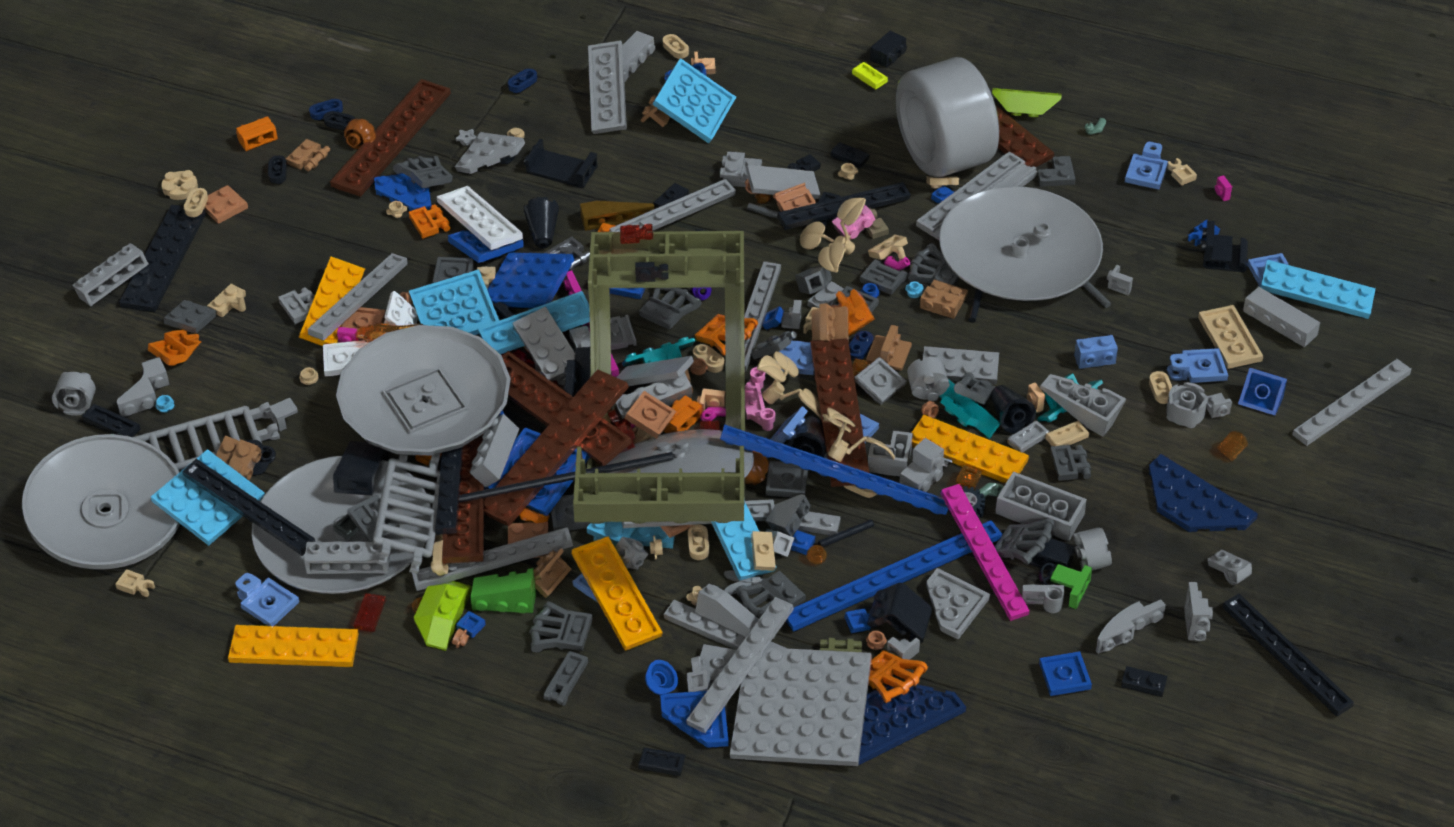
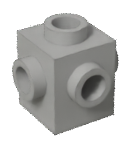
M622 537L615 546L627 569L637 570L644 563L648 555L643 549V544L635 539Z

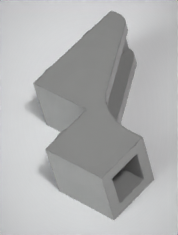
M160 357L143 362L144 373L142 378L117 399L120 416L126 417L155 407L157 399L154 390L170 385L167 372Z

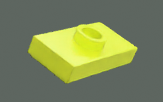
M865 62L852 69L854 76L875 90L888 82V77Z

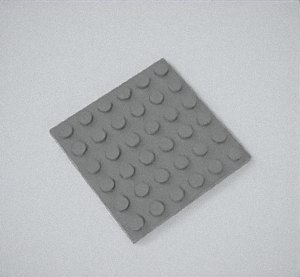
M767 647L741 683L730 758L858 766L872 660L871 653Z

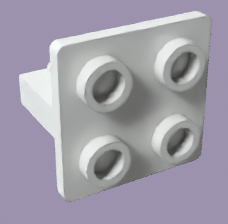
M395 291L391 292L382 335L387 332L413 327L417 324L418 316L415 307Z

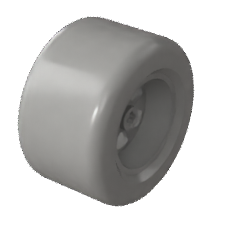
M953 57L908 71L901 77L896 90L897 119L905 145L914 162L924 173L935 178L944 177L984 164L993 158L999 142V122L996 106L985 79L970 61L961 57Z

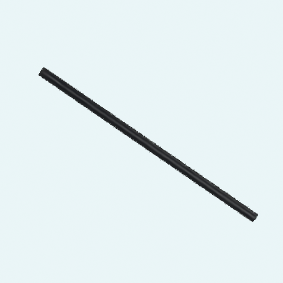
M673 452L585 470L586 473H595V469H598L599 473H610L673 460L674 456ZM575 472L462 494L458 496L459 502L462 503L575 480Z

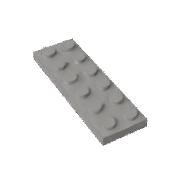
M622 41L589 45L592 133L598 134L625 130L627 125Z

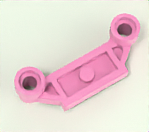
M757 367L751 369L750 380L745 385V413L747 420L751 419L761 425L763 430L770 431L773 429L775 411L764 406L761 389L765 380V372L757 370Z

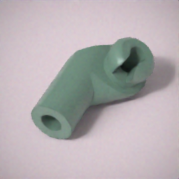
M1099 118L1096 125L1087 123L1084 126L1085 132L1089 135L1101 133L1106 125V120Z
M987 483L979 490L980 494L983 493L984 498L986 496H999L1004 486L1000 483Z

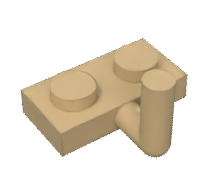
M893 235L868 250V253L872 258L883 260L889 254L895 252L898 254L900 261L906 257L903 246L908 244L906 237Z
M230 284L207 307L215 309L216 315L224 317L232 308L244 312L246 310L244 301L246 296L245 290Z

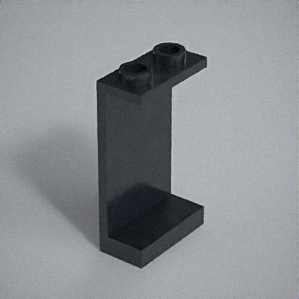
M539 139L536 145H533L530 154L525 157L524 165L528 174L584 188L597 169L598 161L597 153L590 152L586 160H581L544 150L543 139Z
M350 441L333 474L334 493L373 496L374 477L382 460L389 461L388 451L368 442Z

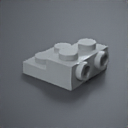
M727 152V156H723L722 166L725 167L720 170V178L726 179L732 186L745 187V181L748 179L747 165L762 166V159L745 158V153Z
M1189 582L1184 605L1188 640L1205 641L1206 632H1210L1209 619H1212L1213 616L1212 607L1208 605V598H1202V592L1198 591L1197 582Z

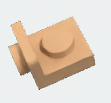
M694 52V58H691V66L696 63H702L707 74H716L715 58L698 59V52Z
M1036 383L1028 385L1026 399L1033 403L1036 413L1044 409L1045 394Z
M703 389L702 395L697 398V402L702 406V412L706 407H725L726 391Z

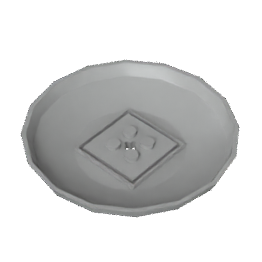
M417 325L387 332L361 347L342 369L336 397L343 419L369 444L395 454L430 456L461 448L487 432L507 404L511 378L502 356L481 337L450 326Z

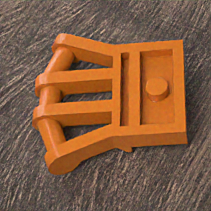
M717 314L695 334L696 341L710 344L711 347L715 346L723 356L725 355V345L720 340L725 341V316ZM744 318V327H746L744 328L745 340L752 336V331L758 325V321L754 318Z
M883 650L871 660L868 685L872 687V690L877 689L884 702L888 703L892 698L908 693L911 686H916L919 683V678L926 672L928 666L923 661L902 659ZM905 669L914 670V672L912 673V672H909V671H907V670H905ZM892 675H896L904 679L905 681L903 682L895 677H892ZM885 683L894 688L887 691L882 684Z

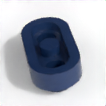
M524 69L508 80V89L514 93L522 92L537 81V72L534 69Z
M331 99L314 104L309 108L310 117L314 120H322L327 112L336 111L341 113L343 111V104L339 99Z
M860 331L850 342L851 361L863 360L871 349L873 335L870 332Z

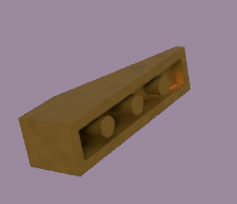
M592 201L580 204L581 219L585 231L599 229L602 223L617 226L654 210L653 203Z

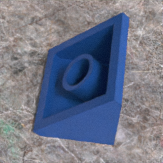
M1249 368L1238 404L1276 415L1284 397L1287 379Z

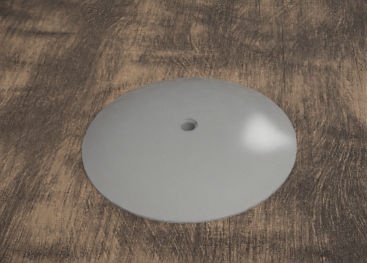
M997 187L968 196L948 212L941 225L939 236L942 255L958 277L985 293L1012 300H1045L1076 290L1094 275L1100 265L1103 253V242L1099 229L1083 209L1062 196L1030 187ZM1037 223H1048L1051 228V235L1047 238L1036 237L1033 234V228Z
M342 456L316 460L293 470L277 481L260 501L314 537L316 542H368L360 531L349 540L344 539L333 531V525L348 514L347 510L372 497L369 495L334 493L333 474ZM382 460L374 477L373 496L378 495L380 499L388 461ZM395 467L394 472L412 476L406 470ZM397 480L392 481V485L426 494L422 487ZM390 492V498L431 508V504L428 502ZM389 505L387 507V511L430 522V516ZM370 507L372 511L376 513V516H378V512L376 511V509L374 507ZM398 522L399 528L425 535L428 534L427 529ZM252 523V541L262 564L281 581L302 590L328 594L355 592L391 579L412 563V553L390 548L388 573L307 574L304 563L305 554L301 556ZM390 533L382 536L421 548L426 544Z

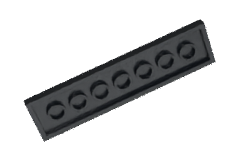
M170 206L144 255L148 265L132 277L119 302L120 307L156 312L206 216L205 209H203L199 216L190 217L185 214L184 206Z

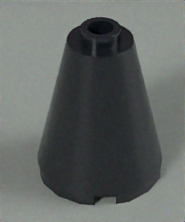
M547 197L533 198L528 201L527 205L524 204L523 212L535 246L545 249L553 241L559 205L555 200L553 202L548 201Z
M998 385L992 390L991 399L999 422L1007 432L1017 433L1022 428L1033 423L1036 417V409L1030 400L1005 385Z
M807 417L790 438L787 446L824 458L826 446L821 422L816 417Z

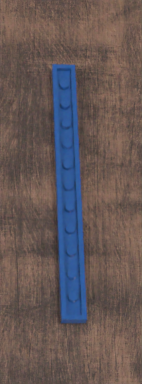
M724 424L720 440L729 445L744 446V449L747 451H756L765 457H774L780 459L783 463L798 465L801 469L812 470L822 476L836 478L842 483L854 484L860 489L872 490L878 495L893 497V499L899 502L911 503L917 508L929 509L935 514L946 515L949 509L942 497Z
M992 521L982 524L992 543L1000 540L1002 533ZM961 533L794 607L786 623L794 632L868 599L879 590H883L896 583L906 582L971 553L972 550Z

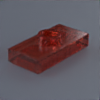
M365 593L354 623V629L375 632L386 602L385 596Z

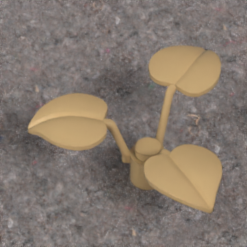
M852 198L846 200L840 206L837 216L841 220L840 224L845 236H838L835 240L823 234L825 225L821 222H813L802 231L799 240L801 246L807 250L817 247L821 242V237L832 242L829 244V247H824L818 256L819 264L826 270L837 273L843 255H850L854 251L855 245L849 240L851 236L848 235L844 224L849 226L858 219L865 205V198Z
M776 351L773 354V358L768 355L764 356L760 360L757 370L763 371L775 379L762 393L765 401L773 404L778 399L783 400L798 393L802 402L821 419L818 397L813 392L805 388L803 391L797 389L786 394L783 393L785 389L781 382L786 380V375L790 374L795 378L799 373L796 364L781 352Z
M829 407L827 408L828 415L822 414L823 422H832L840 430L837 440H835L827 453L832 458L841 462L846 453L850 455L851 451L862 442H869L884 448L894 461L895 456L884 443L869 436H864L848 448L849 444L841 438L844 430L849 433L851 432V429L846 426L847 423L855 427V424L844 415Z

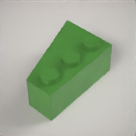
M533 568L527 569V573L517 574L514 571L509 572L508 576L499 577L496 574L474 578L471 592L472 610L533 613L536 598Z

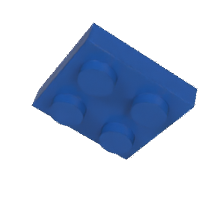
M1080 651L1039 659L1050 696L1091 689L1092 683Z

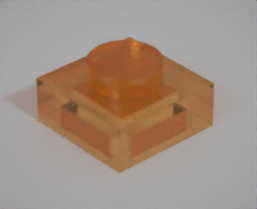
M855 358L852 366L854 377L869 366L872 361Z
M963 465L956 478V484L967 486L968 488L974 487L975 489L982 476V471Z

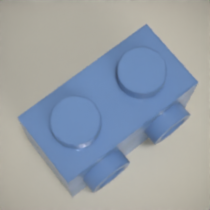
M1113 335L1078 339L1075 344L1074 356L1079 369L1116 364L1118 348Z

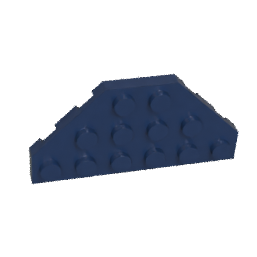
M1160 454L1149 464V475L1152 480L1151 485L1156 500L1157 512L1188 532H1197L1198 529L1225 531L1226 528L1246 530L1257 519L1258 513L1164 455Z
M888 684L884 686L887 691L894 688ZM922 685L911 686L908 693L898 695L888 703L884 702L877 690L867 694L858 765L966 712V706L955 692L947 690L945 693L934 691V688Z

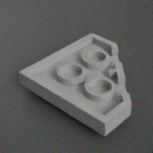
M480 132L455 165L457 172L472 174L477 172V168L487 165L489 167L501 162L500 158L508 155L510 157L517 155L524 146L525 141L520 137Z
M938 568L926 583L940 631L956 639L961 637L990 598L989 593Z

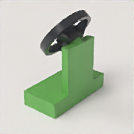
M1046 563L1039 570V579L1042 585H1048L1045 581L1049 580L1051 583L1072 588L1069 607L1077 609L1091 581L1092 567L1084 565L1082 571L1079 572L1059 564ZM1045 566H1050V571L1047 572V577L1044 578L1043 570Z

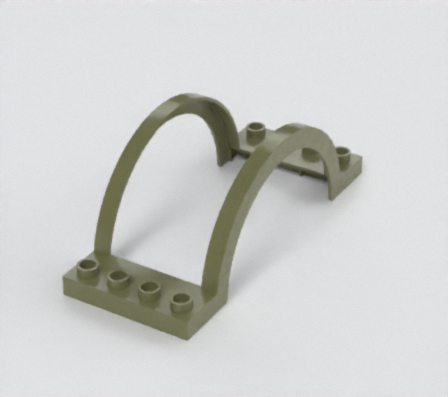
M744 231L591 232L588 274L591 376L597 369L611 375L609 288L725 287L726 425L745 431ZM635 262H655V266L668 264V271L663 272H669V279L662 280L655 277V282H636ZM611 409L603 417L609 423H611ZM740 446V458H736V472H725V468H721V472L683 473L682 468H679V473H641L640 469H637V473H599L598 469H595V473H586L585 459L582 458V447H577L573 500L575 522H590L592 524L604 522H632L635 524L675 522L683 524L692 521H715L718 523L744 521V446ZM589 458L587 462V469L601 466L592 458Z

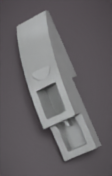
M1158 600L1143 607L1138 601L1119 612L1101 631L1097 640L1096 652L1099 654L1109 651L1122 643H1128L1133 639L1135 630H1140L1150 623L1160 621L1164 617L1166 606L1164 602Z

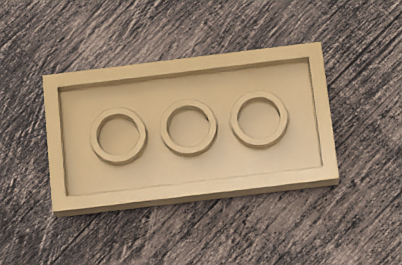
M1234 305L1199 312L1198 318L1215 348H1219L1227 369L1263 361L1260 349Z

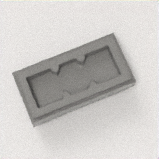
M1035 421L1010 436L1007 443L1015 450L1023 453L1045 439L1049 431L1038 421Z

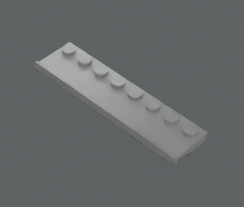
M1008 152L916 221V226L939 240L944 218L956 204L968 196L983 190L1006 186L1023 187L1037 176L1036 167H1027L1023 159Z

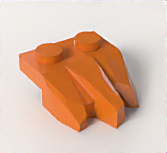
M855 289L850 291L849 297H846L841 291L836 293L839 304L831 305V307L846 306L848 308V337L875 320L863 296Z
M176 330L164 333V340L149 343L148 351L156 357H160L167 365L174 366L185 362L197 349L201 341H199L198 334L187 335L185 330Z

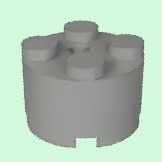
M926 357V360L922 361L917 359L907 369L912 394L919 399L936 401L950 385L942 361L936 357Z
M63 372L57 381L52 395L55 407L57 409L60 407L64 410L63 413L76 416L85 413L90 408L96 390L91 376L85 372Z
M1189 382L1180 386L1178 384L1174 385L1169 391L1166 408L1167 419L1178 425L1194 428L1205 416L1208 397L1205 395L1204 389L1197 384Z
M1102 527L1073 534L1075 544L1077 545L1075 546L1076 557L1082 559L1080 561L1081 569H1083L1084 565L1092 567V571L1112 565L1111 552L1108 551V541Z

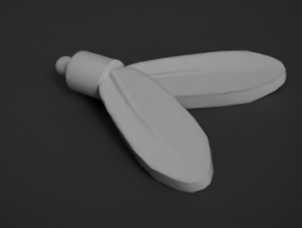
M733 570L725 571L724 576L729 580L736 581V583L729 585L724 591L730 595L736 594L737 587L759 584L762 579L760 577H751L739 581Z

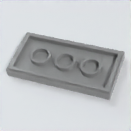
M747 165L746 167L752 193L774 195L805 182V187L809 189L813 198L819 199L820 197L814 171Z
M692 356L627 366L616 378L627 382L628 386L677 379L693 364L694 360Z

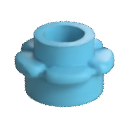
M916 281L910 282L905 287L907 295L911 298L920 297L924 289L923 285Z
M162 395L157 398L155 406L160 412L166 413L174 408V400L170 396Z

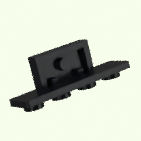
M590 347L576 348L575 360H567V366L564 369L566 384L563 390L572 397L577 394L591 377Z

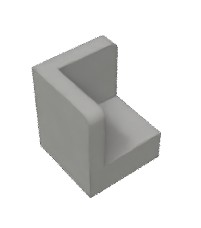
M290 398L269 406L271 419L277 424L279 431L287 429L285 418L298 412L297 407Z
M767 529L766 532H772L774 552L788 557L794 537Z
M892 637L887 642V652L902 659L910 660L919 653L920 640L915 638L909 642L904 638L899 642L896 638Z

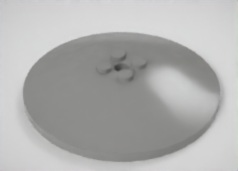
M685 430L663 434L657 439L652 437L631 445L619 453L607 465L673 452V460L610 473H637V469H640L641 473H679V468H682L683 473L721 472V468H725V472H736V458H740V446L735 444L729 445L720 440L722 433L720 430ZM745 449L744 478L749 474L754 463L753 451Z
M104 434L73 440L49 453L30 474L22 498V510L26 527L34 541L46 553L72 566L87 569H114L137 563L161 549L180 526L179 522L151 501V496L180 472L171 459L161 450L133 437ZM104 507L111 509L109 512L100 511Z

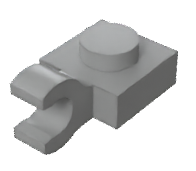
M700 656L691 658L693 672L687 673L688 692L708 691L711 687L710 673L705 669V662L700 660Z

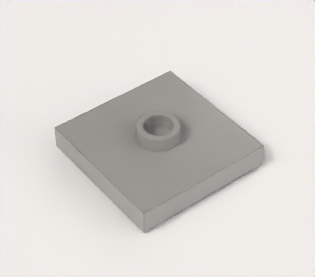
M878 357L854 377L855 382L880 405L905 386L907 382L881 357Z
M703 644L700 660H704L705 669L710 673V684L714 683L737 650Z

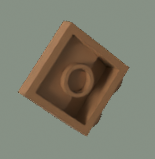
M933 280L930 287H926L920 298V308L954 319L968 295V290Z
M225 436L216 456L247 480H250L253 475V468L261 458V449L257 445L240 439L239 441Z

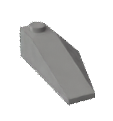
M1052 374L1040 386L1045 393L1079 420L1086 428L1101 436H1104L1111 428L1126 401V398L1105 388L1102 390L1091 388L1090 384L1086 383L1085 386L1079 385L1071 379Z
M708 584L698 592L695 613L747 637L759 620L729 593L715 585Z

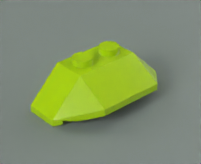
M993 88L992 94L1007 112H1011V115L1015 116L1027 113L1029 117H1039V115H1043L1060 101L1062 94L999 88Z
M452 581L427 587L414 616V621L424 638L426 646L444 651L447 650L473 586Z

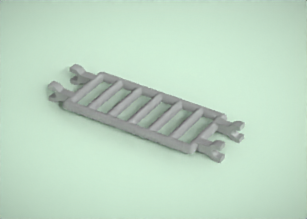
M266 402L255 409L250 410L248 406H242L133 438L145 442L150 441L151 445L160 450L157 438L168 435L177 463L174 464L178 470H181L203 453L195 430L196 427L207 426L215 450L213 452L214 455L217 454L221 445L214 426V422L225 419L231 438L239 441L240 438L232 417L242 414L246 420L252 440L260 442L267 439L276 440L280 439L276 423L269 425L266 429L257 431L254 420L271 418L269 402ZM185 430L188 431L196 455L195 458L188 460L184 459L176 433Z
M440 453L432 455L428 467L407 462L408 455L399 454L398 459H389L373 536V542L382 545L378 564L386 566L390 555V548L413 554L410 572L418 574L419 566L422 563V556H432L436 535L440 471L437 468ZM395 467L435 477L437 482L434 483L394 472ZM397 480L434 490L435 493L433 496L392 485V481ZM390 492L432 503V509L390 498ZM389 505L430 516V522L387 511V507ZM385 518L427 529L428 534L425 535L384 524ZM382 532L424 542L426 545L425 548L384 538L382 537Z

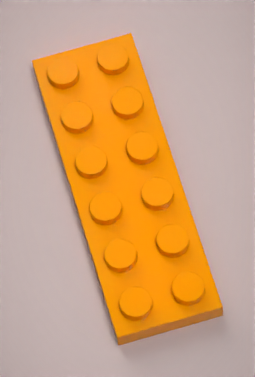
M332 256L330 257L299 338L321 346L338 342V328L325 340L308 335V328L361 281L365 268Z
M926 415L922 416L911 432L913 433V448L923 439L927 438L944 449L943 458L950 459L954 464L1005 484L1013 472L1021 473L1029 459V455Z
M609 536L572 549L571 554L625 651L662 637V630Z
M235 625L228 659L229 663L353 667L359 633L358 629Z

